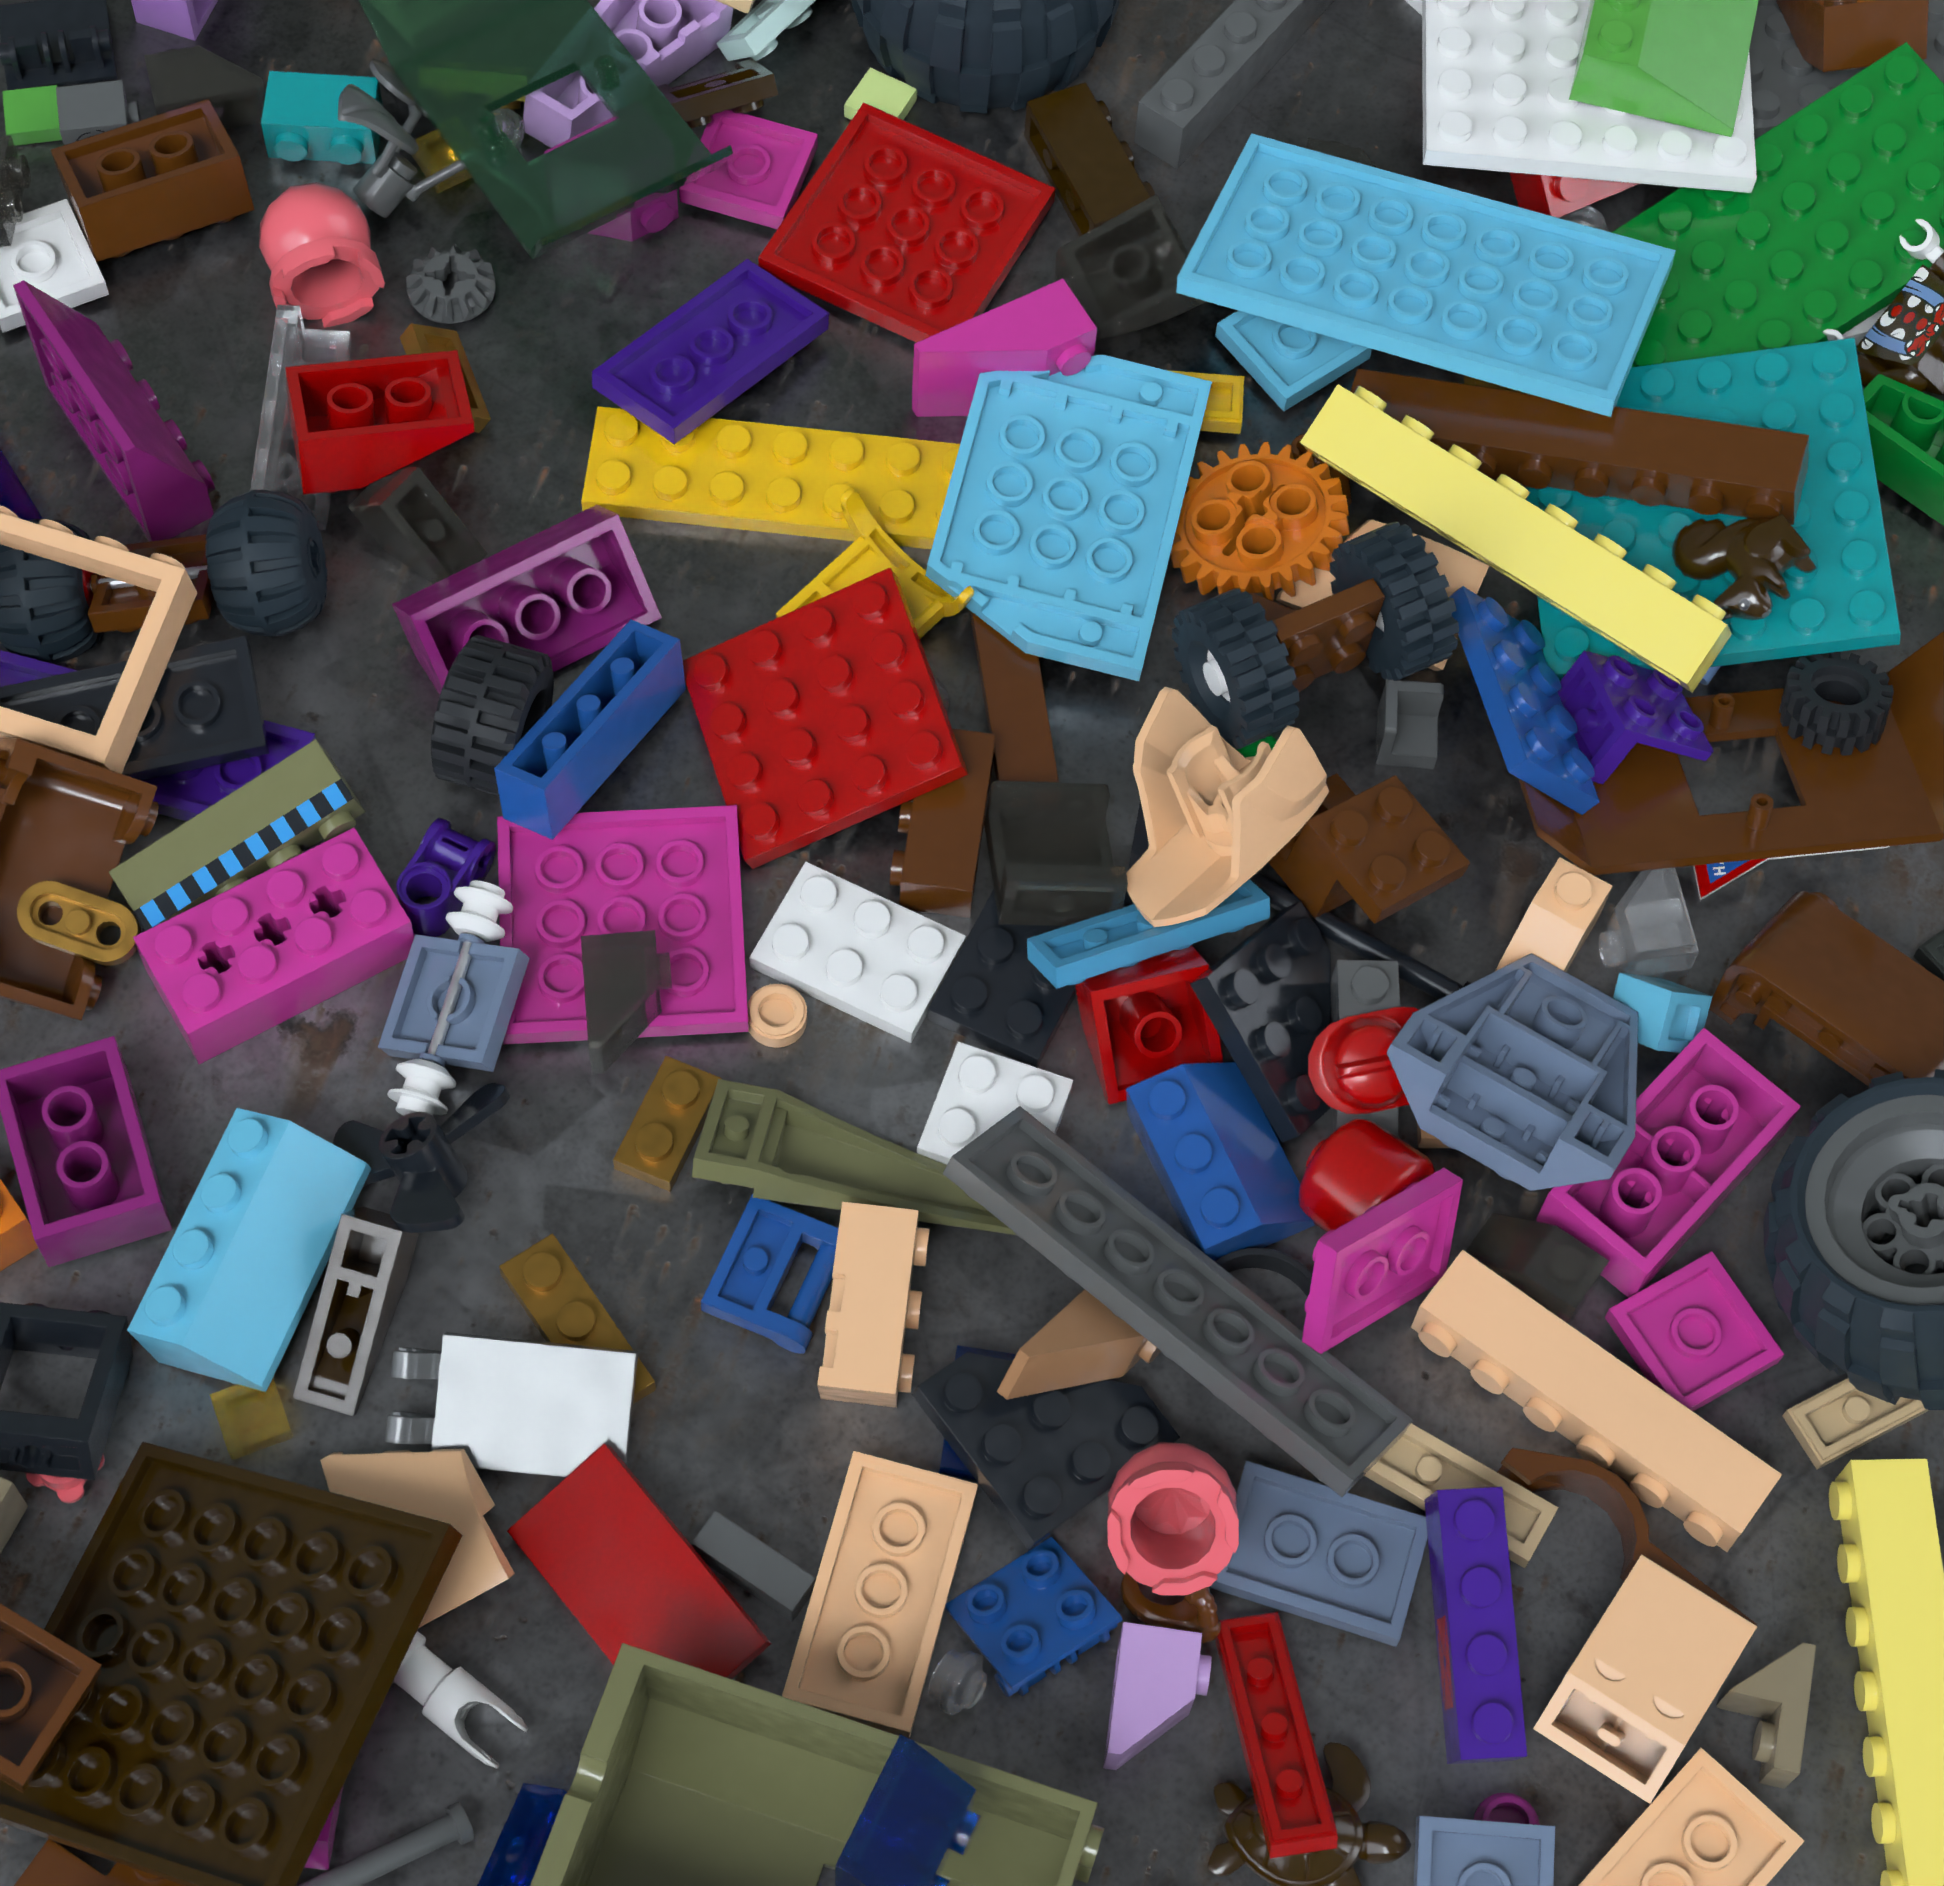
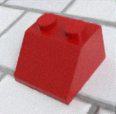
M1192 945L1185 949L1172 950L1142 960L1131 967L1118 968L1088 978L1082 983L1075 985L1082 1027L1105 1100L1109 1105L1127 1101L1126 1088L1178 1065L1223 1063L1219 1033L1190 985L1191 982L1209 969L1208 963Z

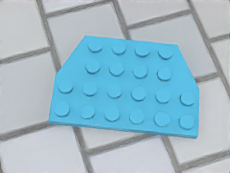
M1103 354L1091 356L1090 362L1083 370L1070 376L1063 375L1061 371L1049 376V370L991 371L980 373L925 576L952 597L959 596L965 588L971 586L974 590V595L966 605V608L1024 653L1139 681L1212 382Z

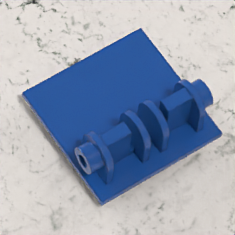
M1053 1537L1045 1540L948 1602L945 1608L998 1672L994 1675V1678L1006 1697H1010L1016 1692L1024 1696L1029 1692V1687L1046 1677L1045 1670L1049 1669L1054 1675L1061 1672L1062 1669L1059 1661L1065 1658L1068 1663L1073 1664L1078 1661L1076 1652L1080 1655L1100 1641L1106 1643L1110 1640L1109 1632L1115 1629L1119 1622L1123 1621L1118 1611Z

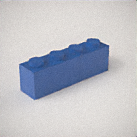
M632 619L622 628L515 745L514 749L494 768L504 819L552 840L557 836L686 690L680 639Z

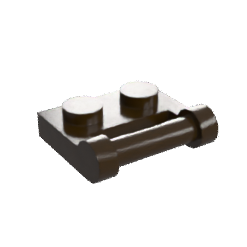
M753 59L735 63V69L672 88L667 84L649 88L650 100L658 120L668 118L675 125L681 124L682 128H695L706 125L713 121L712 114L732 109L734 113H745L759 109L764 106L763 99L779 95L774 73Z

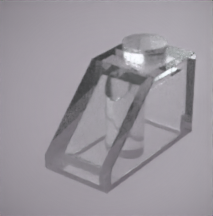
M1675 867L1640 871L1614 908L1605 931L1600 933L1599 951L1601 960L1606 968L1612 967L1616 983L1619 972L1664 978L1666 980L1687 978L1699 954V948Z

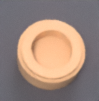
M770 984L761 987L750 997L747 1003L748 1028L750 1034L757 1042L768 1047L781 1048L795 1043L803 1035L807 1026V1006L804 998L796 989L784 984Z

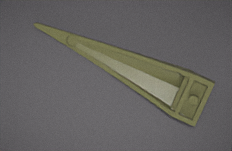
M718 1079L693 1158L692 1177L716 1181L722 1184L754 1188L753 1198L836 1210H841L842 1201L918 1210L920 1222L1016 1235L1013 1230L943 1175L946 1164L875 1136L780 1090Z

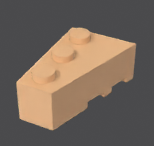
M842 1201L832 1273L833 1283L829 1311L827 1310L825 1324L826 1340L823 1365L819 1368L817 1383L821 1399L897 1408L898 1392L911 1393L915 1355L903 1353L906 1328L918 1330L922 1291L910 1290L913 1265L926 1266L930 1231L928 1228L918 1227V1210Z

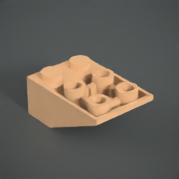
M1641 1554L1533 1729L1650 1804L1757 1626Z

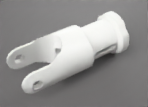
M417 1631L392 1683H396L423 1706L422 1714L473 1757L488 1766L498 1769L500 1765L476 1745L467 1734L464 1721L469 1710L479 1703L489 1704L521 1730L527 1732L528 1727L511 1707L461 1666L452 1669L425 1646L426 1638Z

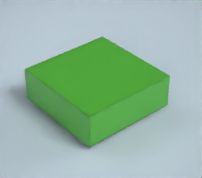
M57 85L2 91L5 130L9 146L62 140L59 129Z

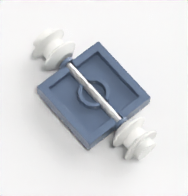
M474 880L470 882L469 887H457L455 889L454 895L463 903V906L459 912L447 913L446 921L459 935L458 940L415 934L378 1048L389 1056L412 1059L399 1063L396 1066V1070L406 1078L403 1088L390 1089L387 1093L390 1099L397 1102L395 1110L403 1116L414 1112H425L432 1116L433 1114L444 1115L447 1113V1106L439 1100L441 1090L455 1088L457 1083L444 1068L445 1065L494 1071L530 959L518 948L485 944L504 938L505 930L496 921L498 915L510 914L514 908L508 900L504 899L505 891L494 884Z

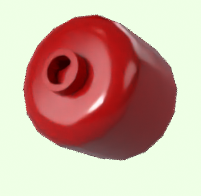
M1354 1119L1337 1128L1312 1150L1300 1184L1298 1201L1300 1208L1313 1220L1314 1224L1328 1232L1336 1230L1357 1218L1368 1208L1378 1206L1399 1194L1410 1184L1420 1182L1434 1174L1435 1169L1427 1156L1376 1122L1366 1119Z

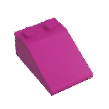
M1060 279L914 344L912 410L917 417L968 416L980 373L991 371L1049 370V376L1060 371L1065 376L1074 375L1083 370L1090 362L1091 356H1094L1097 327L1065 280Z

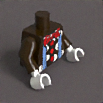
M1916 219L1915 221L1927 232L1926 240L1921 245L1911 246L1900 235V243L1912 257L1922 260L1928 259L1932 265L1930 268L1922 265L1856 346L1857 353L1859 354L1858 362L1862 386L1866 387L1878 374H1882L1921 392L1927 391L1944 395V250L1939 246L1940 238L1935 229L1927 221ZM1826 329L1822 332L1827 335L1828 341L1844 339L1842 334L1834 329Z

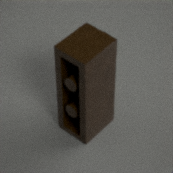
M1086 82L1027 101L1024 136L1051 186L1056 188L1055 193L1090 257L1092 258L1150 238L1153 214L1158 210L1156 195L1150 183L1147 181L1142 182L1135 170L1133 154L1127 142L1124 140L1119 142L1115 135L1106 104L1102 100L1096 101Z

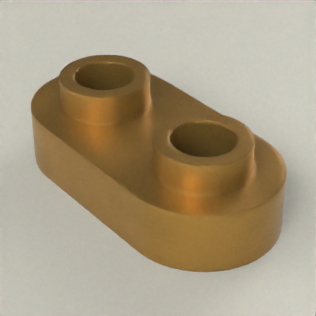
M43 881L29 887L21 896L17 906V918L21 928L40 944L107 966L121 964L130 959L137 951L133 937L141 933L139 922L128 908L117 902L56 881ZM50 906H60L63 910L61 920L54 925H45L42 920L43 912ZM108 926H117L121 930L120 939L113 945H103L100 941L101 932Z

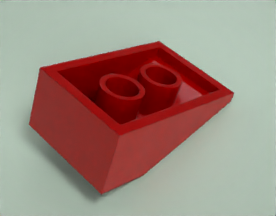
M458 350L285 367L290 423L303 495L361 489L474 432V421Z

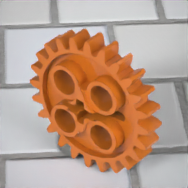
M1264 442L1258 454L1252 455L1245 444H1240L1238 457L1230 459L1222 450L1218 451L1219 465L1215 467L1202 461L1197 463L1200 478L1196 479L1189 476L1170 553L1172 566L1174 568H1181L1183 581L1186 584L1197 580L1200 594L1203 596L1211 592L1215 587L1218 588L1219 595L1237 588L1240 589L1241 593L1245 591L1248 593L1262 592L1264 598L1273 601L1274 591L1280 588L1290 597L1296 596L1294 582L1298 580L1314 586L1316 584L1314 568L1330 571L1331 554L1334 549L1338 548L1339 544L1343 543L1342 536L1349 535L1350 530L1347 518L1349 510L1346 495H1343L1339 477L1331 478L1327 463L1314 467L1313 456L1309 451L1294 460L1292 446L1289 444L1283 447L1278 455L1271 454L1269 442Z

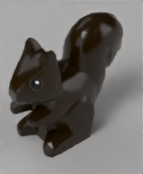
M1783 514L1770 519H1742L1727 527L1720 519L1706 521L1701 518L1689 526H1684L1677 533L1672 545V557L1675 566L1684 576L1695 580H1712L1729 572L1735 579V582L1713 602L1726 612L1722 620L1733 617L1759 620L1769 616L1773 605L1768 592L1784 600L1790 597L1782 574L1791 567H1795L1804 573H1811L1816 569V566L1808 556L1811 553L1809 547Z

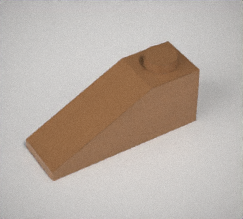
M1084 1289L1018 1350L997 1392L1005 1399H1013L1123 1377L1141 1358L1150 1364L1161 1351Z

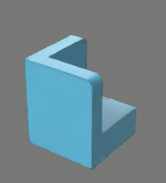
M1620 972L1613 999L1638 1012L1639 1044L1657 1051L1680 1053L1705 1027L1713 997L1664 978Z

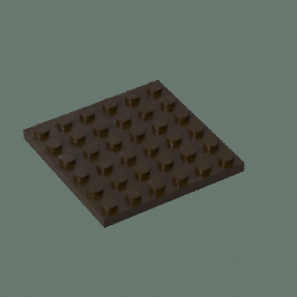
M142 1442L44 1628L48 1633L101 1664V1675L25 1792L22 1793L0 1780V1822L184 1886H296L463 1535L449 1523Z

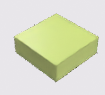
M870 67L844 104V117L852 120L864 102L904 120L917 101V89Z

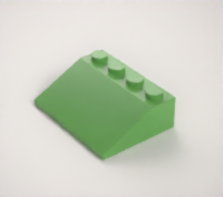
M1591 0L1569 100L1731 137L1735 127L1759 0Z

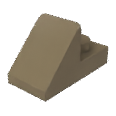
M1801 1643L1731 1688L1717 1703V1708L1767 1719L1766 1722L1759 1721L1752 1746V1759L1761 1762L1760 1784L1785 1789L1800 1774L1816 1645Z

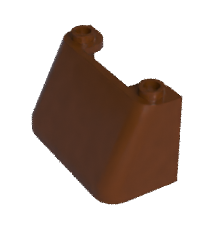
M19 738L0 739V998L81 1021L85 1010L91 1011L102 986V977L95 975V963L33 940L24 932L19 924L17 906L21 896L29 887L43 881H56L108 899L113 883V878L109 871L119 865L125 844L134 843L139 835L148 836L155 824L159 805L153 799L157 786ZM60 906L48 907L42 915L43 923L45 925L57 924L63 915L62 908Z
M1801 891L1792 895L1729 965L1711 1000L1709 1010L1730 1025L1743 1013L1757 1015L1754 1024L1762 1030L1773 1019L1867 1086L1871 1083L1870 1079L1900 1071L1903 1072L1904 1079L1934 1077L1936 1069L1944 1070V981L1843 913L1831 898L1820 892L1809 893Z

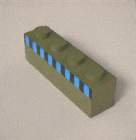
M315 739L109 871V874L146 931L302 854L305 850L323 839L326 842L354 828L356 825L355 818L366 811L329 753Z

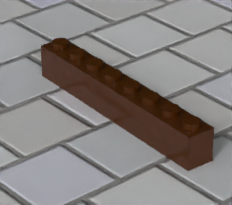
M1357 369L1350 391L1354 394L1358 386H1361L1387 403L1383 412L1400 423L1405 415L1419 421L1435 433L1430 441L1447 452L1453 444L1466 450L1482 462L1478 471L1489 478L1498 479L1500 474H1504L1518 483L1535 489L1551 487L1577 491L1588 497H1616L1634 500L1645 506H1658L1661 504L1692 509L1703 515L1719 513L1745 518L1770 519L1783 514L1788 522L1794 525L1808 470L1809 435L1622 407H1615L1612 416L1608 417L1527 393Z

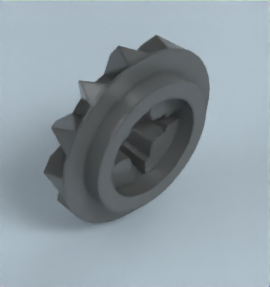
M455 243L450 250L440 252L431 247L426 258L414 259L412 271L409 276H406L407 294L412 306L422 316L439 323H461L477 317L491 304L496 291V281L491 262L482 260L477 249L469 252L461 251ZM456 272L459 281H456L454 289H451L450 296H447L443 281H446L447 274Z

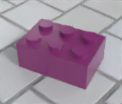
M115 1036L0 1069V1112L33 1237L48 1267L173 1230L127 1065Z

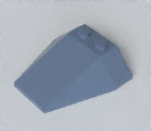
M1532 953L1414 1012L1387 1051L1389 1060L1420 1129L1438 1138L1446 1146L1459 1150L1491 1168L1499 1176L1514 1181L1530 1191L1610 1179L1635 1138L1638 1012Z

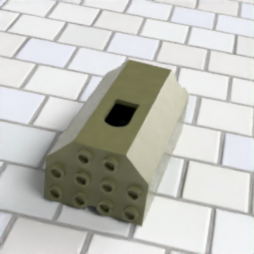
M622 1643L580 1753V1761L573 1783L563 1798L530 1886H817L823 1867L879 1886H1073L1074 1880L1088 1883L1105 1828L1092 1824L1097 1802Z

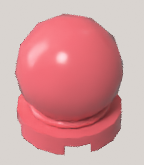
M315 182L290 186L268 206L260 223L259 248L271 271L269 286L279 315L295 325H299V318L307 320L322 319L323 327L326 328L353 322L371 311L374 307L372 297L379 290V287L384 289L385 281L376 253L370 249V228L358 203L338 188Z
M1158 1442L1134 1454L1117 1472L1108 1493L1107 1517L1108 1547L1118 1569L1124 1575L1127 1572L1137 1582L1152 1587V1592L1158 1595H1189L1211 1586L1218 1579L1217 1574L1229 1564L1233 1552L1236 1553L1239 1546V1519L1235 1489L1227 1471L1213 1457L1191 1444Z

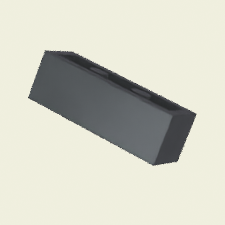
M716 1510L692 1541V1547L707 1565L791 1622H793L812 1595L816 1581L814 1576Z

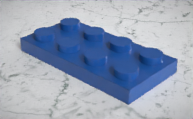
M1462 586L1449 596V598H1454L1457 610L1451 614L1458 621V635L1508 772L1583 815L1600 802L1591 779L1594 777L1595 772L1592 764L1578 746L1574 735L1578 732L1577 724L1571 714L1564 708L1558 695L1561 683L1555 672L1547 665L1542 649L1545 647V641L1541 633L1528 620L1520 622L1508 615L1493 598L1487 597L1483 599Z

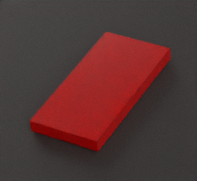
M603 1444L507 1530L613 1665L622 1643L733 1679L771 1645L767 1637L622 1459L607 1444Z

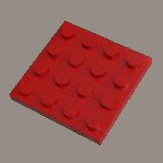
M863 102L759 255L758 266L791 286L917 343L983 314L1053 205L1056 188Z
M887 568L683 660L685 681L726 806L737 805L739 846L744 861L752 869L969 775L898 577L891 568Z

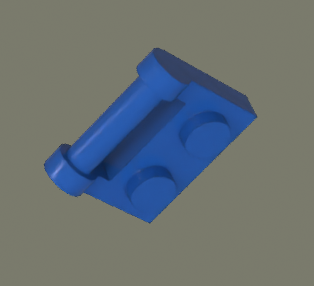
M752 1194L701 1300V1311L772 1339L777 1345L788 1351L799 1354L805 1353L813 1336L809 1328L832 1280L839 1228L772 1201L753 1198ZM802 1242L814 1246L818 1251L788 1316L784 1317L770 1310Z

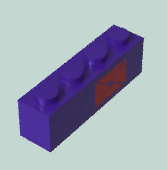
M1503 1487L1437 1490L1427 1497L1424 1502L1447 1764L1513 1761L1527 1757Z

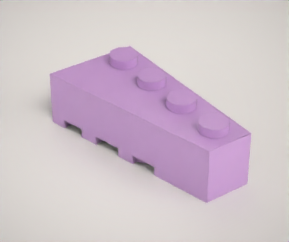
M600 0L526 91L523 131L552 148L638 104H643L650 98L649 88L670 84L719 48L716 43L730 31L734 8L716 0Z

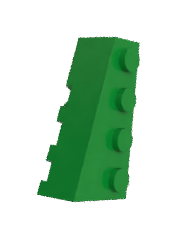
M1878 374L1863 389L1876 478L1944 526V401L1882 374Z

